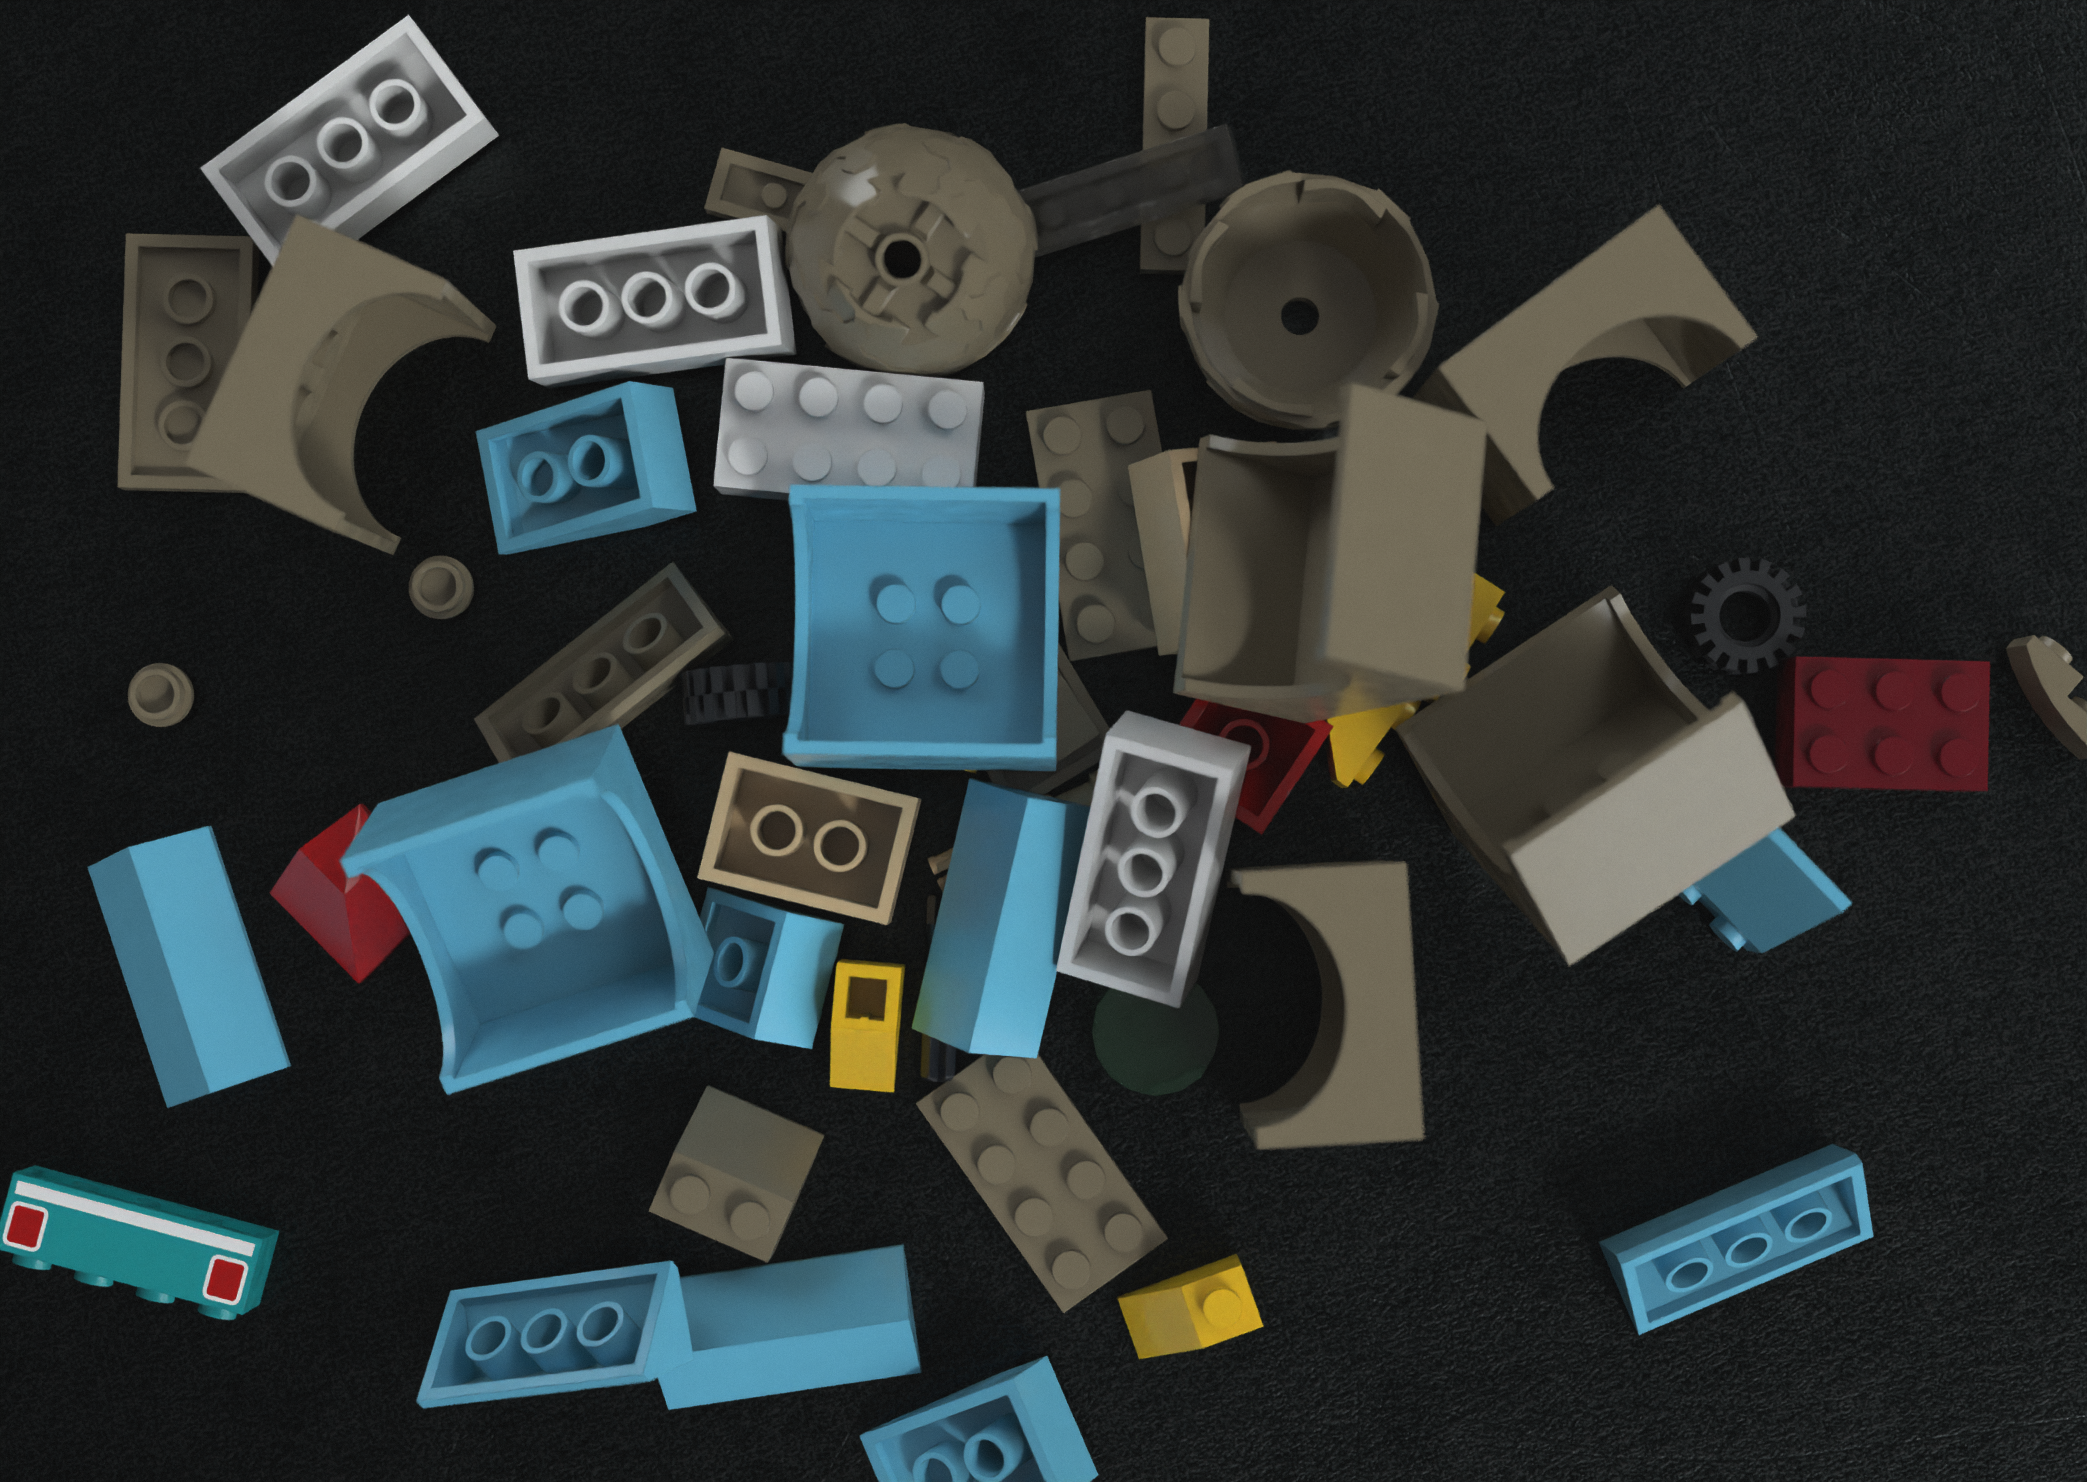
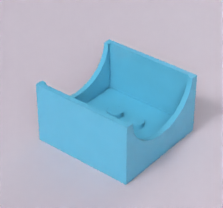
M790 485L789 506L792 514L795 551V646L791 708L787 731L784 733L783 754L800 768L1056 771L1060 489Z
M619 724L378 803L340 860L348 878L363 873L375 880L384 889L403 917L416 943L438 1008L443 1039V1065L439 1079L447 1095L694 1017L714 951Z

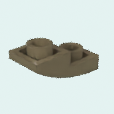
M2035 635L2013 639L2006 648L2019 685L2031 706L2048 729L2078 759H2087V701L2077 696H2074L2072 699L2068 697L2084 676L2069 665L2073 660L2071 654L2063 646L2047 636H2041L2038 639Z

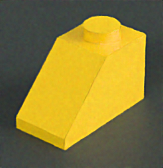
M1237 1254L1117 1297L1139 1359L1203 1349L1264 1327Z

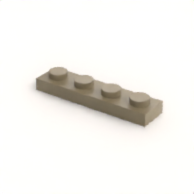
M1146 17L1140 274L1185 275L1188 254L1197 237L1205 229L1209 19Z
M721 148L704 209L707 214L728 220L767 215L782 229V235L786 236L787 222L798 192L802 191L813 173ZM907 240L893 241L887 247L884 255L885 264L916 273L921 267L922 258L919 249L915 244Z

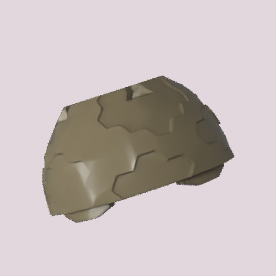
M906 123L892 124L865 131V135L841 148L833 150L817 165L802 191H799L787 222L785 267L789 269L793 288L796 290L802 308L810 318L813 328L825 340V347L859 369L924 377H941L958 372L985 357L1003 342L1012 332L1028 305L1026 300L1033 282L1035 250H1038V235L1033 213L1014 187L1010 175L997 162L992 153L971 139L959 137L950 132L912 127ZM907 240L915 244L919 249L922 262L919 271L914 276L900 278L893 275L887 269L884 255L887 247L893 241Z
M1290 170L1248 183L1229 195L1220 205L1221 209L1197 237L1188 254L1186 273L1182 285L1178 289L1180 326L1186 334L1196 363L1208 380L1206 383L1238 412L1261 423L1299 431L1326 430L1340 425L1342 401H1339L1340 386L1353 382L1397 395L1418 371L1430 348L1439 307L1435 297L1429 261L1409 221L1411 218L1380 189L1375 191L1336 176L1293 173ZM1292 302H1304L1311 306L1317 317V324L1314 330L1305 335H1296L1289 332L1281 320V312L1286 305Z

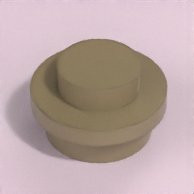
M433 556L422 561L414 569L409 581V594L414 606L422 614L439 620L450 619L460 615L469 606L474 593L473 578L467 567L460 561L448 556Z
M164 663L148 665L139 670L130 682L128 689L130 708L139 720L148 725L156 727L172 726L183 720L193 705V685L189 677L176 666Z

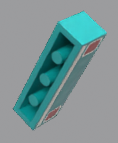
M36 1165L13 1173L0 1220V1250L13 1253L12 1262L17 1265L37 1270H49L52 1264L75 1270L74 1278L80 1282L108 1287L112 1286L114 1281L136 1286V1295L143 1299L159 1303H173L175 1297L199 1303L198 1312L224 1320H234L237 1314L243 1315L260 1305L279 1235L278 1230Z

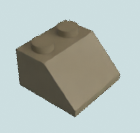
M708 1085L671 1157L649 1212L768 1263L778 1246L825 1134Z

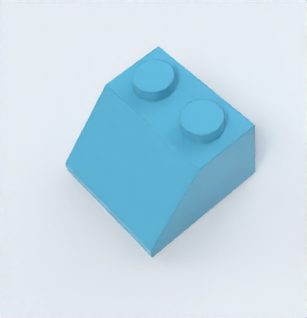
M708 887L700 920L714 955L694 1017L752 1039L812 1049L832 969L837 958L844 924L796 909Z

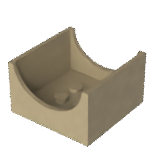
M1658 205L1440 365L1411 400L1487 422L1480 505L1493 523L1498 526L1553 488L1541 463L1537 437L1539 417L1544 399L1559 372L1593 359L1607 357L1632 358L1659 367L1671 375L1684 389L1756 339L1757 335L1660 205Z
M297 214L184 464L326 528L394 555L401 538L388 531L373 517L361 497L356 481L354 442L364 405L372 390L387 370L410 351L428 342L449 337H469L489 343L496 325L447 280Z
M1351 382L1340 386L1339 401H1342L1339 437L1301 443L1249 442L1211 434L1200 438L1174 693L1292 721L1309 723L1464 691L1487 422Z
M1612 585L1465 681L1464 691L1445 694L1395 727L1453 835L1569 966L1795 817L1744 702L1732 692L1721 699L1722 705L1710 712L1690 693L1666 665L1637 624L1621 593Z
M1361 860L1225 868L1226 888H1241V893L1264 895L1279 904L1292 916L1302 929L1312 948L1320 975V1020L1313 1045L1303 1064L1291 1079L1273 1093L1260 1099L1239 1103L1240 1122L1258 1149L1424 1139L1407 864L1385 860Z

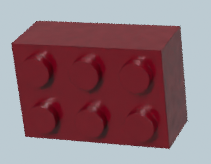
M1800 656L1778 661L1775 772L1782 787L1949 792L1988 791L1989 661Z

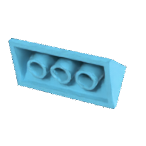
M969 778L912 1029L968 1053L1037 1058L1057 975V963L1091 806Z
M211 826L130 846L88 867L167 1108L291 1066Z
M1831 1144L1600 1241L1599 1244L1638 1334H1643L1874 1237L1863 1164L1856 1153Z
M904 1245L679 1277L694 1360L659 1376L658 1379L668 1409L671 1410L921 1373L922 1369Z
M672 1261L450 1290L416 1402L422 1408L649 1382L694 1360L677 1266Z

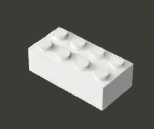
M407 15L200 169L273 266L297 214L357 241L498 137L499 134L412 18Z
M767 215L513 251L528 379L547 388L724 365L726 358L760 360L796 355L782 229Z
M726 358L713 486L724 495L789 501L790 485L976 487L985 395L983 382Z
M1126 711L1112 726L1105 737L1056 971L1180 1008L1198 979L1251 745L1131 711Z

